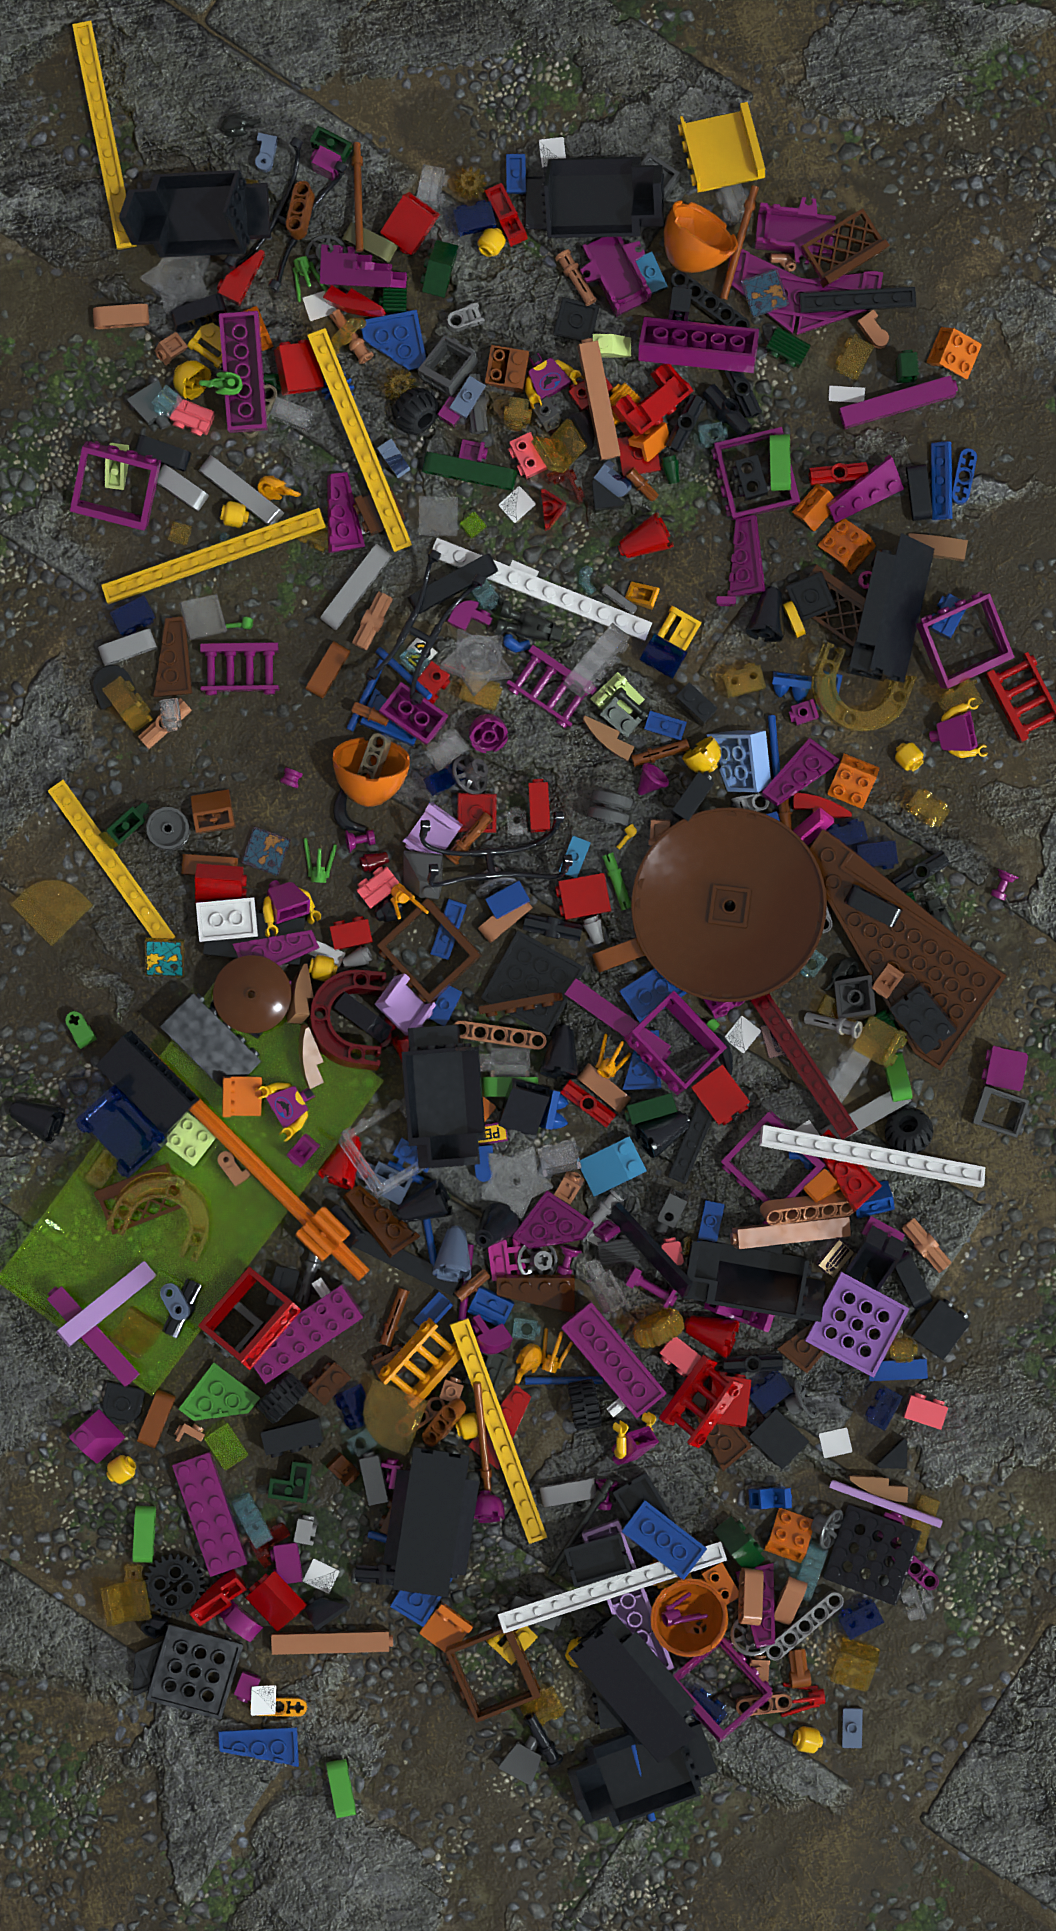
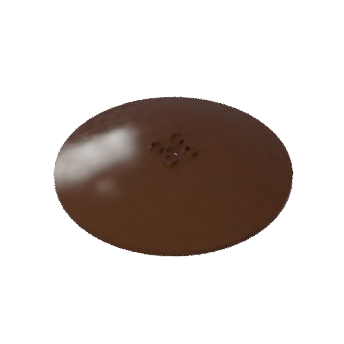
M728 807L693 814L689 821L685 819L679 821L656 840L638 869L632 891L631 907L633 925L638 942L649 962L667 981L680 990L702 999L716 1002H741L767 995L779 989L803 969L814 954L822 936L826 920L827 900L824 879L818 863L810 849L795 832L777 819L766 814L744 808ZM728 901H733L736 905L732 912L725 910L724 906Z

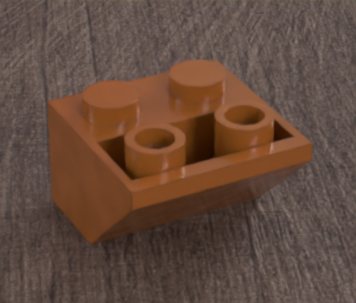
M491 345L485 384L506 391L523 393L529 351Z
M229 789L191 796L192 813L197 834L236 828Z

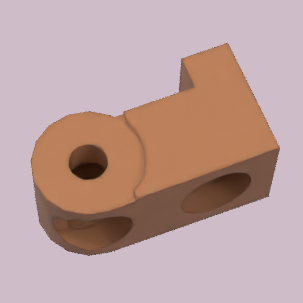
M872 310L858 320L857 325L872 346L882 349L887 345L889 335L877 324L875 320L878 315Z
M223 1151L219 1154L218 1163L235 1187L252 1176L248 1169L242 1171L236 1163V1157L231 1152Z

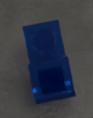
M453 764L423 779L426 789L432 796L440 795L458 785L453 776ZM456 767L457 775L464 773V771Z

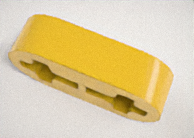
M789 601L783 604V609L796 638L805 635L804 626L793 602Z

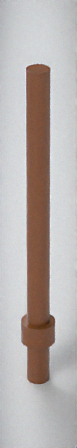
M354 142L351 165L354 168L356 251L362 252L364 250L361 178L363 157L361 156V143Z
M751 186L748 200H745L743 208L745 210L737 235L738 247L732 254L720 299L723 300L728 299L752 211H755V200L759 189L757 186Z
M475 1381L473 1382L482 1467L480 1469V1477L483 1479L484 1491H492L490 1479L492 1477V1470L489 1467L481 1382Z

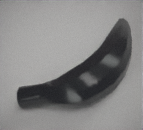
M340 788L333 809L336 823L344 830L364 833L366 826L354 822L347 813V795Z
M713 1032L727 1047L720 1054L724 1067L732 1075L733 1056L731 1046L723 1035ZM693 1037L694 1045L700 1044L696 1040V1038Z

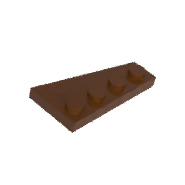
M550 993L479 1006V1014H486V1017L497 1016L499 1011H504L505 1014L516 1012V1008L523 1007L524 1011L535 1009L534 1005L542 1004V1007L554 1005L553 1002L562 1001L563 996L562 993Z
M356 1186L343 1196L344 1200L389 1258L419 1239L420 1235L417 1232H412L402 1220L400 1222L392 1215L393 1212L381 1206L378 1200L362 1186Z
M497 1275V1296L575 1313V1275Z

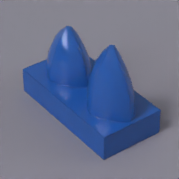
M773 671L772 684L774 691L778 697H782L791 686L793 697L799 704L805 699L809 689H811L812 676Z
M550 1090V1098L539 1125L540 1128L552 1130L562 1128L568 1124L567 1120L556 1112V1110L562 1109L569 1104L559 1091Z

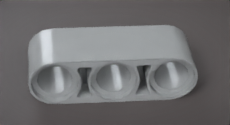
M163 464L159 470L157 484L198 512L209 495L167 465Z
M146 629L98 647L104 666H109L154 650L157 646L151 629Z
M594 1477L539 1487L543 1507L593 1499L597 1492Z

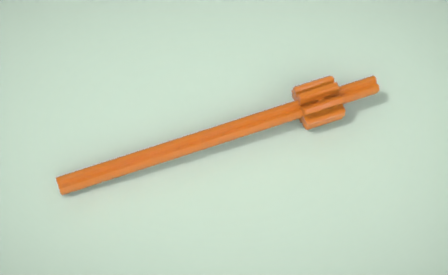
M201 1099L189 1110L303 1225L295 1235L320 1261H324L332 1254L358 1281L370 1270L343 1243L350 1235V1231L325 1206L314 1214Z

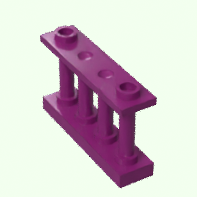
M278 643L200 644V652L207 657V686H201V691L205 692V695H217V692L264 691L265 695H273L275 691H280L279 685H273V656H275V653H279ZM220 653H224V656H226L227 686H215V657ZM236 653H244V656H246V686H234V656H236ZM255 653H263V656H265V685H254L253 656H255Z
M532 645L528 651L531 655L529 657L530 661L515 683L510 680L507 681L508 690L516 696L521 694L556 718V723L561 727L566 728L567 726L571 728L573 723L568 721L583 698L587 697L588 694L593 696L597 688ZM542 662L547 666L545 668L546 672L529 694L520 687L536 664ZM558 673L563 677L561 679L562 682L545 705L536 698L551 676ZM573 683L578 687V693L561 716L552 709L567 687Z
M633 1265L624 1280L625 1285L632 1289L634 1285L637 1287L641 1286L662 1298L661 1304L663 1307L673 1306L678 1297L675 1295L677 1291L672 1287L665 1291L646 1280L641 1274V1269Z

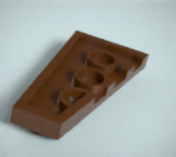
M185 616L165 618L153 697L193 694Z
M843 1310L836 1311L835 1318L837 1321H842L845 1318ZM814 1321L777 1348L778 1351L806 1374L825 1353L804 1341ZM829 1327L826 1330V1336L828 1338L835 1337L836 1330L833 1327Z
M697 1392L692 1402L705 1412L707 1399ZM695 1415L700 1424L702 1420L697 1415ZM716 1424L707 1436V1440L722 1471L753 1447L738 1428L734 1426Z

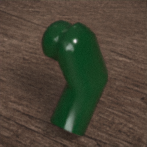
M264 374V384H270L276 390L282 391L278 374Z

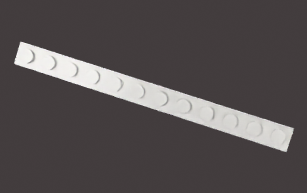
M439 538L436 539L433 550L441 553L440 561L457 568H461L482 556ZM494 560L499 571L486 579L643 641L646 640L652 622Z
M763 1125L761 1127L760 1146L982 1188L984 1186L985 1167L772 1126Z
M718 1542L706 1546L707 1550L690 1572L727 1561L722 1543ZM660 1562L632 1570V1572L614 1576L498 1614L497 1616L504 1634L678 1576Z

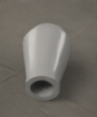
M598 915L584 918L583 927L591 938L593 945L603 942L601 918H598Z
M360 946L351 954L342 958L345 968L348 969L369 964V961L372 960V955L367 946Z

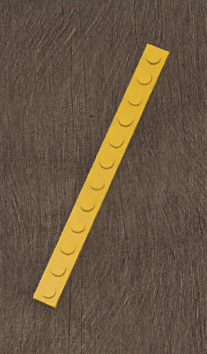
M86 21L72 24L117 249L136 247L137 245H131L119 220V215L126 198V190L92 22Z
M326 328L307 335L392 549L394 552L412 546Z
M317 508L102 584L101 586L106 602L111 604L326 528L321 511Z
M466 1318L452 1323L450 1327L472 1388L473 1382H481L485 1424L528 1543L531 1544L547 1538L545 1529L470 1321Z

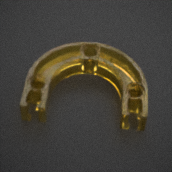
M824 643L814 669L812 686L816 703L825 717L843 729L856 732L876 730L894 721L905 708L917 677L906 675L905 679L907 682L904 689L898 687L899 682L891 680L884 699L877 707L866 712L854 710L840 699L836 689V675L846 649L835 647L834 651L837 654L834 660H828L829 649L834 648V644ZM824 664L830 666L829 674L823 672ZM895 692H898L901 695V699L899 702H896L894 700L893 696ZM846 714L851 715V724L845 722Z
M163 1172L145 1174L129 1182L118 1194L107 1219L105 1230L111 1231L115 1223L113 1220L117 1217L124 1220L117 1230V1234L124 1236L132 1214L140 1204L154 1198L172 1200L184 1209L189 1220V1227L181 1244L179 1257H185V1253L188 1250L187 1246L190 1244L197 1247L190 1261L197 1263L206 1243L210 1224L209 1208L200 1190L183 1177ZM176 1185L179 1189L172 1190L170 1186ZM126 1206L128 1207V1209L121 1210L119 1207ZM200 1233L202 1236L194 1237L192 1234Z

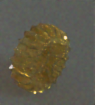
M672 1308L661 1311L657 1310V1312L645 1316L632 1329L635 1342L641 1348H654L655 1346L672 1341L685 1328L683 1317L679 1311Z

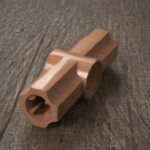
M378 591L370 609H367L361 620V626L352 644L366 651L368 650L375 634L379 632L383 625L385 615L393 598Z
M180 698L165 713L158 716L156 721L143 731L138 738L150 749L167 733L171 732L192 710ZM163 719L170 720L168 728L163 729L160 727V722Z
M912 1218L901 1228L914 1243L916 1250L930 1262L938 1273L942 1272L952 1263L939 1248L936 1240L922 1228L915 1218Z

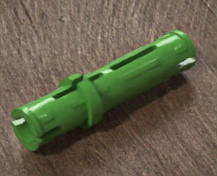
M614 852L602 856L608 871L606 874L608 877L610 876L621 911L631 908V901L620 873L622 870L618 868Z

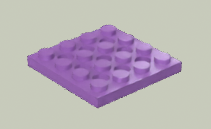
M840 1272L823 1304L821 1322L814 1321L804 1341L874 1378L910 1308ZM849 1292L854 1295V1301L851 1304H847L844 1301L845 1294ZM864 1302H869L871 1305V1310L868 1313H864L861 1310V1305ZM838 1310H843L845 1313V1318L842 1321H837L835 1318V1313ZM881 1311H885L888 1314V1319L885 1322H880L878 1319V1314ZM855 1319H859L862 1322V1327L859 1330H854L852 1327V1322ZM829 1327H833L836 1330L834 1338L826 1336V1330ZM876 1328L879 1331V1337L873 1340L869 1337V1332L871 1329ZM847 1336L853 1339V1345L849 1348L843 1345V1339ZM867 1345L870 1348V1354L863 1357L860 1354V1349L862 1346Z

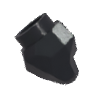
M390 899L383 900L376 908L375 918L378 921L389 922L398 919ZM397 903L400 913L403 912L404 909L401 903Z

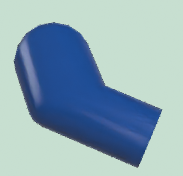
M506 634L503 637L504 646L514 653L531 648L529 640L518 642L511 634Z
M789 1151V1160L800 1159L805 1169L810 1170L814 1168V1164L803 1154Z

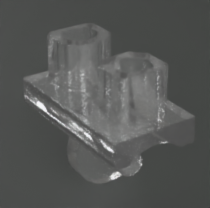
M914 1584L908 1585V1589L902 1591L900 1596L903 1603L914 1601L915 1607L906 1610L909 1620L920 1619L923 1621L927 1617L922 1604H925L926 1609L932 1608L930 1601L934 1599L933 1594L927 1595L926 1590L923 1589L920 1590L922 1597L919 1598Z

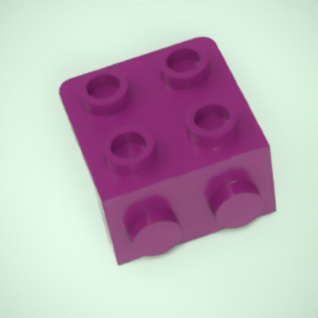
M990 1046L985 1055L987 1066L983 1068L981 1079L984 1080L983 1084L1020 1091L1023 1086L1027 1066V1053Z

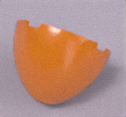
M679 200L671 207L665 222V252L669 262L679 271L687 273L702 272L720 265L734 253L738 247L736 236L734 234L730 235L726 230L727 224L710 210L693 202L682 204V200Z
M364 737L345 741L333 751V767L337 782L346 795L357 804L365 807L383 804L403 785L410 766L409 754L400 745L391 742L380 777L378 779H371L369 774L365 776L357 775L369 741H365ZM378 738L377 745L382 747L384 741ZM373 755L371 757V764L374 766L377 763V758Z
M700 1579L678 1580L671 1586L664 1588L652 1606V1631L659 1644L675 1655L683 1657L704 1655L717 1647L726 1633L728 1626L726 1603L716 1588ZM688 1592L691 1593V1596L674 1607V1609H678L681 1616L695 1613L708 1615L707 1618L682 1622L669 1627L664 1625L661 1618V1613L666 1611L665 1606L674 1603Z

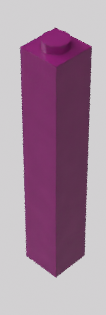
M950 375L841 407L838 412L843 429H848L953 398L956 395V391H958L956 381L952 380Z
M578 979L573 981L564 994L624 1038L639 1024ZM644 1027L638 1034L665 1061L671 1053L669 1050L671 1046Z
M55 1286L48 1293L49 1297L47 1300L67 1322L82 1311V1308L62 1286L60 1288ZM97 1325L81 1337L124 1387L128 1386L140 1375Z

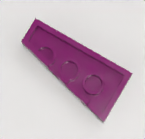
M890 454L884 458L885 461L880 465H875L870 469L871 472L865 477H860L855 481L856 484L849 489H845L827 504L835 523L904 490Z
M348 473L330 474L327 476L328 553L363 548L365 544L358 515L353 507L355 502Z
M751 515L737 518L733 544H735L734 554H732L731 562H733L732 572L729 576L730 590L727 596L741 597L764 592L765 583L757 516Z
M809 738L762 791V796L775 806H778L840 763V760Z
M312 930L233 944L238 958L247 955H257L268 958L279 966L320 948Z
M773 1563L754 1568L762 1570L764 1575L762 1621L759 1626L750 1625L756 1648L775 1644ZM740 1571L736 1572V1578H737L738 1585H739V1575H740Z

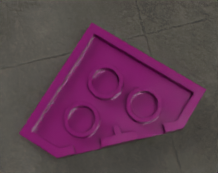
M546 1191L512 1237L528 1249L583 1240L594 1226V1223L558 1197Z

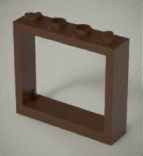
M427 898L421 905L433 914L470 955L456 970L429 993L388 949L387 945L423 913L418 907L377 946L380 948L379 954L385 960L388 958L393 963L391 967L398 974L402 972V974L405 973L410 978L407 984L419 991L417 995L423 1002L428 1001L432 1003L483 955L437 905Z
M501 1625L446 1648V1654H444L446 1663L448 1665L451 1664L453 1679L455 1683L459 1682L461 1687L459 1690L463 1700L467 1701L469 1705L467 1707L468 1713L471 1715V1718L474 1717L476 1723L541 1697L542 1690L516 1630L507 1632L505 1635L529 1691L481 1710L456 1652L502 1634Z

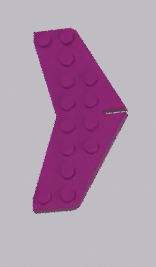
M742 249L731 287L747 299V292L743 281L748 280L749 282L750 279L758 276L762 277L764 274L776 271L787 305L784 307L779 305V308L765 314L792 335L796 317L799 318L797 336L869 311L856 310L800 314V293L881 289L883 272L868 271L844 275L823 288L819 283L820 278H800Z

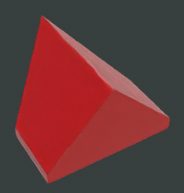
M541 489L545 531L550 530L566 510L567 503L546 489Z

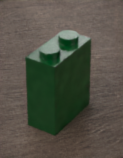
M669 1093L626 1106L627 1110L623 1111L626 1122L630 1121L631 1125L677 1112L673 1095Z

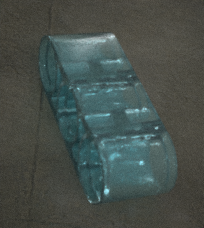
M249 1492L231 1502L256 1549L273 1539L264 1518Z
M809 1542L807 1553L802 1560L796 1579L808 1583L802 1599L810 1602L828 1553V1549H822L819 1545Z

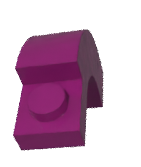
M705 1303L704 1309L765 1332H769L775 1316Z

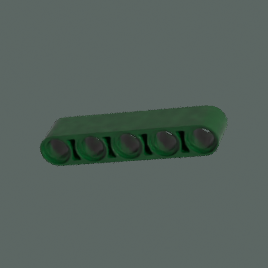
M425 452L421 470L431 475L509 491L514 490L518 471L510 468L432 452Z

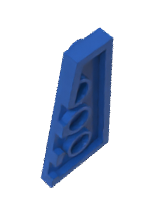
M297 1727L219 1731L220 1752L299 1767Z

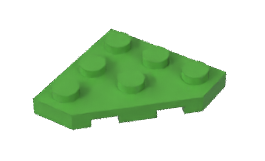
M214 1362L180 1406L179 1410L193 1421L247 1414L260 1399V1396Z

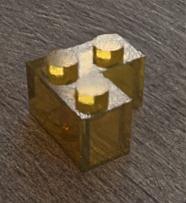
M120 676L102 689L133 733L153 720L149 715L151 712L150 708L138 693L134 694L132 692L135 688L129 680L125 682Z

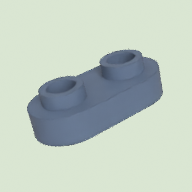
M172 1283L165 1284L161 1288L160 1296L171 1317L176 1320L186 1319L190 1314V1307L180 1288ZM171 1289L173 1294L168 1297L167 1291ZM180 1306L182 1311L180 1314H177L176 1308Z

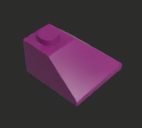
M100 1409L69 1436L73 1443L96 1464L126 1438Z

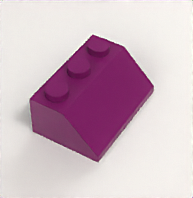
M400 682L379 710L381 714L425 745L434 739L448 718V714L425 698L420 705H412L410 703V688Z

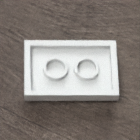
M254 897L196 903L199 942L258 937Z

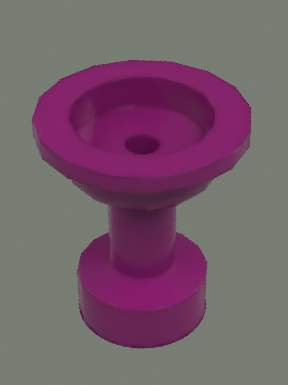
M345 830L346 846L349 853L359 843L367 842L369 846L375 845L373 830H367L366 835L355 836L353 833Z
M998 868V876L1001 878L997 889H992L990 895L1005 900L1007 895L1004 891L1008 882H1014L1019 877Z
M560 1244L561 1251L565 1257L563 1264L558 1265L556 1272L562 1275H571L573 1270L569 1267L572 1257H577L579 1253H582V1250L571 1245Z
M607 1479L595 1480L599 1489L602 1488ZM617 1481L613 1483L607 1493L606 1500L601 1502L597 1509H612V1503L609 1502L610 1491L619 1485Z

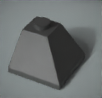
M404 851V886L419 898L439 899L442 886L431 887L428 884L427 877L429 874V864H438L439 874L436 875L434 882L442 881L443 854Z

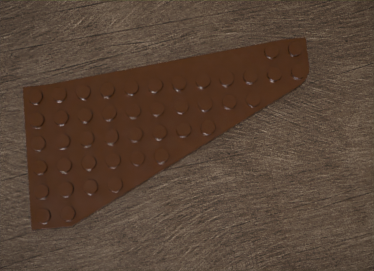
M823 828L810 847V851L814 855L823 876L826 899L867 971L872 975L874 983L888 963L904 974L887 999L883 997L888 1008L890 1009L891 1004L903 995L907 997V992L922 982L957 1026V1031L944 1041L940 1039V1044L925 1054L893 1014L914 1053L941 1071L1007 975L991 965L849 846ZM852 884L858 885L903 909L896 925L890 927L846 904L844 900Z

